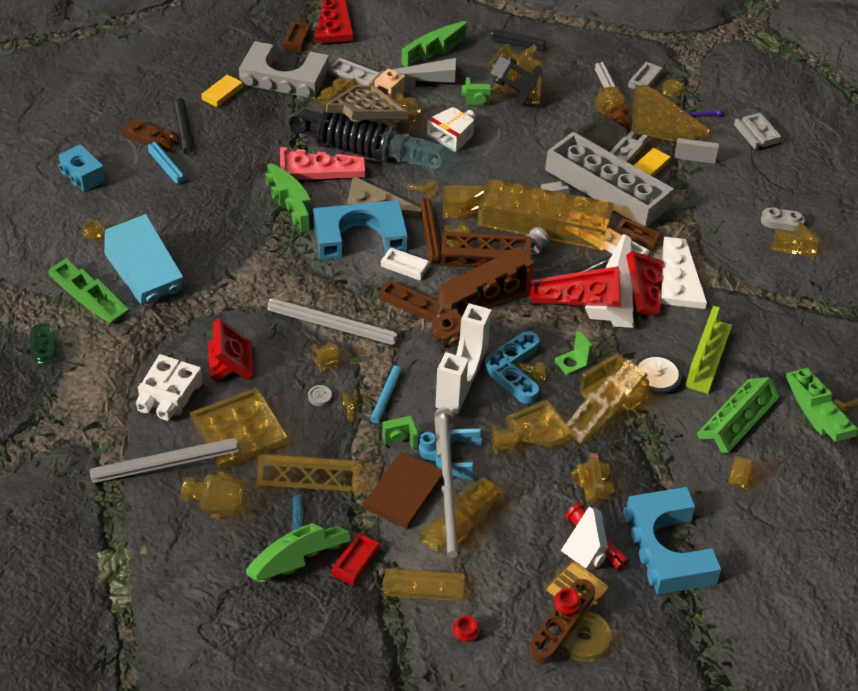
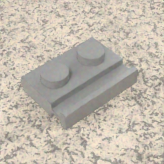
M761 113L745 116L742 120L735 119L734 126L754 149H757L758 146L766 147L780 143L781 135Z

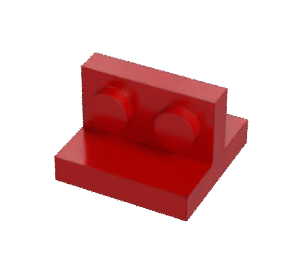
M221 318L214 321L213 340L208 343L210 378L217 382L234 371L248 380L254 376L251 340Z

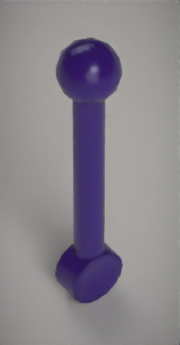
M723 110L691 113L683 111L682 117L685 119L690 118V116L716 115L721 117Z

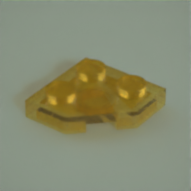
M547 400L505 417V424L517 440L551 448L572 439V431Z

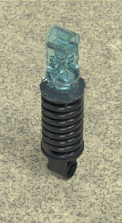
M326 108L322 113L301 109L289 120L290 128L294 132L316 137V143L319 146L329 145L331 148L374 158L383 163H389L391 158L398 162L406 161L410 164L437 169L448 157V150L445 146L428 142L424 139L413 138L406 133L400 134L398 133V127L395 125L386 126L384 123L378 125L377 122H371L369 119H362V122H354L345 114L327 113ZM433 154H436L439 159H436Z

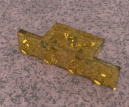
M507 43L490 60L486 68L491 72L493 63L500 56L505 59L509 56L517 61L516 65L524 68L526 66L524 63L533 58V52L537 47L533 45L517 56ZM511 69L506 78L513 81L517 77V72ZM496 83L491 88L490 94L502 93L509 86L507 84L500 86Z

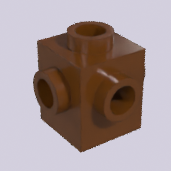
M456 308L447 313L442 312L431 321L433 330L430 333L435 342H440L443 348L455 346L460 341L462 318Z

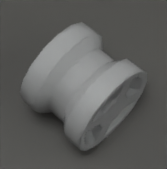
M539 227L533 228L529 235H526L531 236L530 254L532 255L539 254L542 248L546 247L550 241L547 232ZM522 243L524 249L526 250V243Z

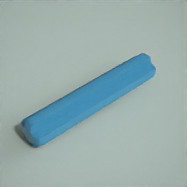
M157 142L149 144L148 152L176 184L184 183L185 174Z

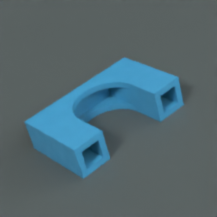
M399 200L313 208L314 229L320 260L342 258L341 233L354 226H367L378 231L382 237L385 253L390 248L407 251V232Z
M687 487L629 496L627 507H624L625 520L630 522L632 527V539L634 543H638L640 560L642 564H646L649 584L654 585L657 595L717 585L721 572L712 548L687 553L673 552L664 548L654 536V532L662 527L692 521L695 505Z

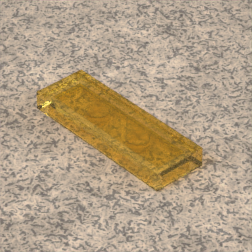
M385 568L383 596L463 601V573Z

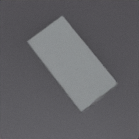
M645 62L629 81L628 87L646 94L662 75L663 68Z
M678 138L674 158L715 164L719 143Z

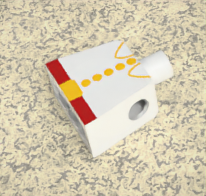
M450 108L428 119L427 135L452 151L457 152L473 136L476 116L471 110L463 113L456 108Z

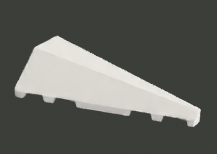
M622 235L606 268L619 267L621 307L586 305L585 309L590 319L609 320L615 327L633 328V288L626 255L631 252L632 239L627 235Z

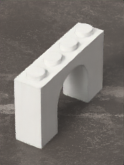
M468 304L461 319L460 341L457 354L445 352L437 369L435 408L446 407L452 413H459L488 349L491 309Z

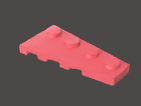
M280 147L281 169L288 172L296 180L365 177L364 157L342 154L332 157L327 155L326 152L309 154L306 153V150L297 149L296 152L287 151L286 147Z

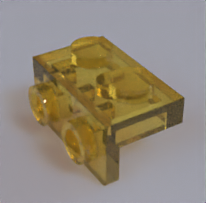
M341 77L334 80L333 85L320 92L321 95L315 99L318 107L326 106L328 102L353 86L358 85L355 78L344 79Z

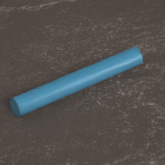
M393 366L370 418L373 423H379L402 371L399 366Z

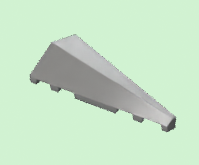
M456 58L393 69V71L405 75L404 86L415 87L416 81L455 83Z

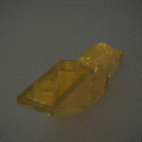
M481 477L454 499L457 544L479 523L502 493L503 489L484 477ZM445 513L423 529L418 539L438 553L447 547Z

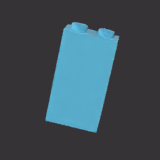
M146 214L105 230L104 253L141 305L147 302H155L159 297L174 294L182 288L183 276Z

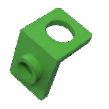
M581 331L576 332L574 350L556 357V364L566 375L589 367L592 344ZM572 359L576 361L577 365L568 367L564 364V361Z

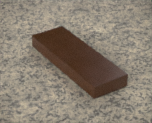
M389 280L378 292V299L430 322L438 314L444 312L440 302L392 280Z

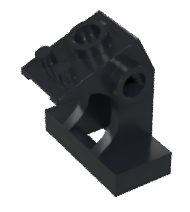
M500 56L491 67L490 74L494 77L493 81L500 86L507 84L518 91L519 95L515 102L522 106L543 69L536 65L532 73H529L516 65L517 61L507 56L505 59ZM511 69L521 74L517 83L506 78Z

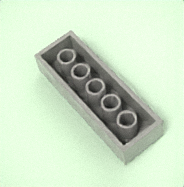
M575 132L569 134L547 151L546 171L633 222L648 227L671 206L674 188Z

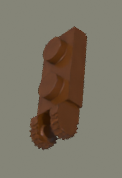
M133 118L121 129V135L125 138L147 146L157 142L166 151L172 149V143L175 144L180 140L178 134L171 130L166 131Z

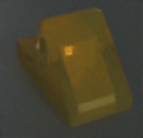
M799 222L796 232L776 228L771 250L814 258L819 238Z

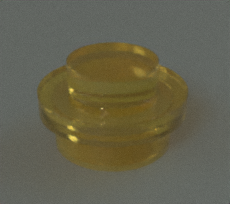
M91 220L84 224L82 233L84 238L88 240H98L103 237L105 230L99 221Z

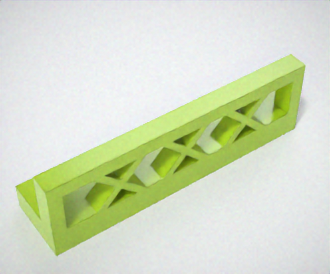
M713 306L686 383V388L706 394L710 391L732 328V324L717 320L720 307Z

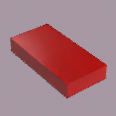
M358 533L331 569V575L354 586L381 549V543Z

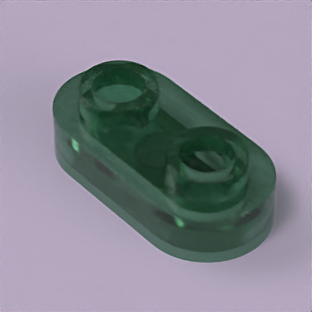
M46 323L36 324L30 330V351L32 359L36 363H48L56 356L54 330L51 325Z

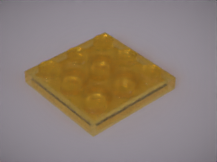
M257 387L190 412V419L205 444L237 438L239 443L238 452L213 457L220 470L288 443L287 435Z

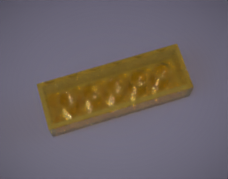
M489 178L478 205L477 225L529 235L533 228L539 227L547 232L550 240L603 250L612 224L614 203Z

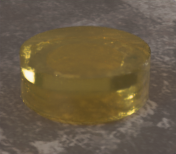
M674 79L666 80L663 82L662 92L669 97L679 96L682 92V84Z

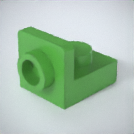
M411 416L383 422L382 437L385 444L398 443L409 439L412 449L418 448V439H420L421 431L419 425L414 424Z

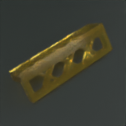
M260 454L257 485L358 492L361 460ZM264 465L274 466L281 474L275 480H263ZM279 466L288 468L285 471H283ZM293 467L300 468L306 475L299 482H292L286 475ZM304 468H312L313 470L308 473ZM317 469H324L331 478L324 484H317L311 475ZM330 470H339V471H338L336 474L333 475ZM342 471H354L353 486L342 485L336 476ZM283 476L287 481L278 480ZM308 478L312 483L303 482ZM334 480L337 485H331L328 483Z

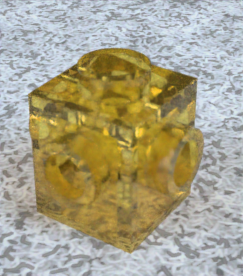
M619 87L599 88L598 96L595 97V107L598 110L600 119H609L611 107L622 108L625 105V97L621 95Z

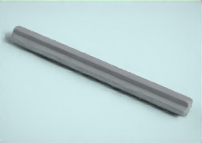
M271 298L268 302V310L271 312L394 345L397 341V332L275 298Z
M230 438L90 469V477L92 482L96 483L236 453L239 451V443L237 438Z

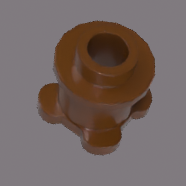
M611 107L609 121L612 130L616 132L626 131L630 127V119L628 118L630 113L629 107Z

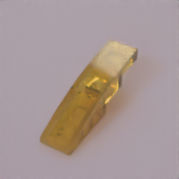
M627 360L614 377L610 375L596 393L591 392L563 427V430L582 444L635 392L648 376L646 372Z

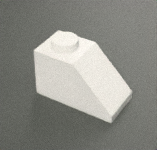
M589 507L561 550L586 569L594 570L595 567L598 568L606 558L604 553L608 546L601 511Z

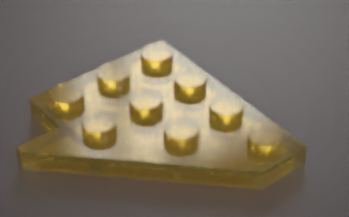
M635 84L633 90L632 132L677 142L678 138L693 140V135L708 138L710 130L654 88Z

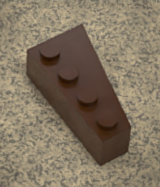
M519 246L439 286L438 302L442 305L445 313L456 308L459 315L463 316L468 304L490 308L528 296L534 262L524 249Z

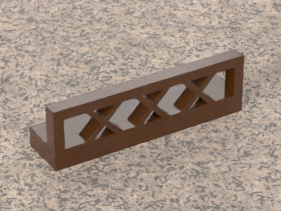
M443 232L441 266L477 268L513 250L512 246L516 243H526L525 252L530 257L531 236ZM447 239H454L460 243L457 247H446ZM473 240L479 241L482 246L477 249L471 248L468 244ZM493 242H501L504 247L500 250H495L490 245Z

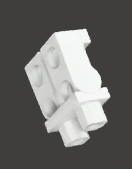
M159 354L144 378L143 383L138 387L137 410L146 414L152 407L157 408V416L166 421L173 414L180 416L183 411L182 408L187 404L193 391L199 389L203 383L201 367L182 361L179 364V360ZM165 363L171 366L170 369L165 368ZM186 370L192 372V375H187Z

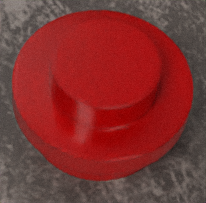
M563 588L555 595L554 606L560 613L574 614L580 609L581 598L574 589Z
M464 615L454 622L452 631L455 638L459 641L471 642L478 637L480 627L473 617Z

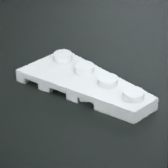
M664 237L662 261L665 262L664 268H662L661 304L705 309L707 302L686 239Z

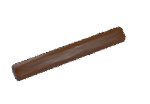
M422 198L420 200V208L429 260L432 263L439 262L441 260V252L432 201L430 198Z

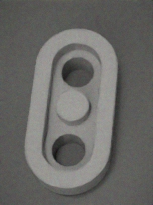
M774 207L764 209L761 216V223L764 226L791 232L800 231L805 222L804 216L797 211Z

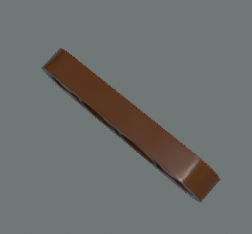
M578 579L573 582L570 588L574 589L577 593H581L583 590L587 591V593H583L580 597V609L575 615L568 616L560 613L555 608L530 644L529 651L530 657L535 663L547 664L553 660L593 602L595 586L592 582L586 579ZM552 626H558L562 628L563 633L553 635L548 629ZM545 642H549L547 645V651H542V653H539L538 649L541 650L544 647Z

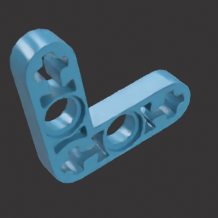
M529 331L521 333L485 358L484 364L485 372L492 379L525 404L534 403L538 398L539 391L538 385L516 367L517 364L538 350L539 337L537 334ZM509 351L516 352L518 355L511 357L508 356L506 353ZM514 376L517 380L508 381L505 377Z

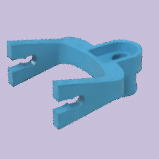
M481 428L449 429L450 444L454 441L482 446ZM431 432L421 434L419 444L421 458L436 461V467L442 470V459L437 457L435 435ZM473 462L452 463V476L474 481Z

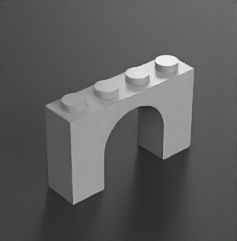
M254 41L239 67V77L243 85L316 98L328 74L329 55L310 52L300 68L293 71H277L270 68L274 61L273 45Z

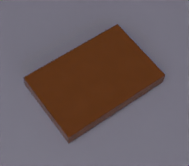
M400 452L364 501L363 509L408 529L443 479L442 470Z

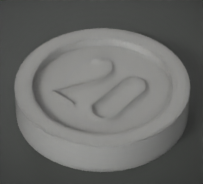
M317 385L309 390L308 400L315 406H325L331 402L332 392L326 386Z

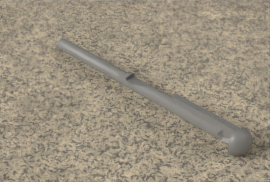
M441 407L436 410L434 415L437 457L442 459V475L445 480L442 492L444 494L447 556L455 558L458 556L449 431V422L453 419V413L449 408Z

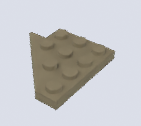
M355 85L326 104L327 113H342L354 122H362V119H369L373 122H380L381 119L398 122L399 119H407L409 112L373 85Z

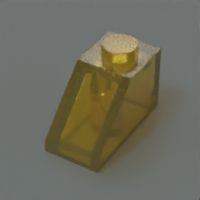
M534 59L523 60V69L529 73H532L536 65L543 69V61ZM542 72L524 103L540 104Z
M443 186V219H465L485 205L486 186Z

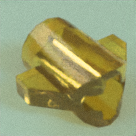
M735 455L727 483L732 485L739 484L740 487L747 489L755 460Z

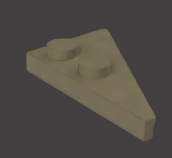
M353 177L347 205L399 200L402 216L421 217L420 207L357 177Z

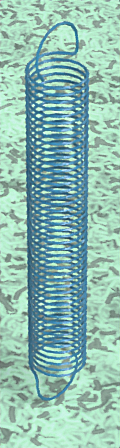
M301 495L299 497V505H296V497H293V531L303 527V497ZM297 519L299 520V526H298V527L296 526V520H297Z

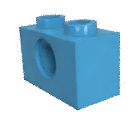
M81 144L59 154L60 164L58 166L64 176L67 175L73 185L78 186L83 192L106 182L103 165Z

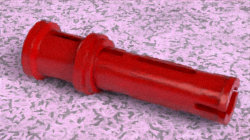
M582 503L574 505L566 513L565 519L577 526L586 512L585 506ZM606 536L608 549L604 554H606V558L615 569L621 571L624 568L618 559L625 566L628 565L630 559Z

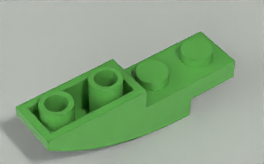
M272 163L267 164L268 173H265V180L268 186L271 185L273 199H277L280 207L286 206L287 210L292 212L293 223L298 225L301 233L309 231L311 199L307 192L288 172Z
M808 368L787 373V380L797 402L821 436L828 434L835 442L857 436L858 428L832 402V393Z
M314 523L300 527L267 547L248 566L246 574L258 582H266L271 580L272 576L278 574L294 573L297 568L305 566L304 557L315 556L318 554V551L324 549H337L342 546L341 544L349 542V531L339 526L324 530V528Z

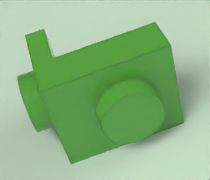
M466 77V84L462 85V97H465L466 105L490 104V84H470V77Z

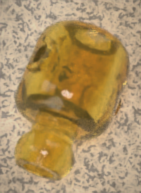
M219 471L218 474H208L203 482H198L192 477H186L183 480L180 498L185 501L200 500L199 507L202 511L209 513L212 518L225 519V517H234L239 514L245 485L243 480L233 477L234 474H227Z

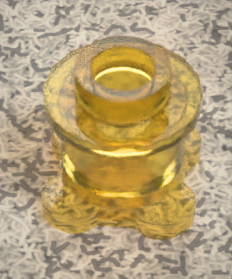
M463 223L454 228H451L450 225L444 226L445 232L471 233L470 228ZM447 239L446 242L450 247H457L456 245L460 244L454 239Z
M329 341L327 345L317 348L316 344L311 345L312 358L320 372L325 371V365L338 363L341 353L336 344L333 345Z
M496 425L491 426V443L494 455L498 454V449L510 448L513 451L514 446L518 445L517 431H513L512 426L501 430H496Z

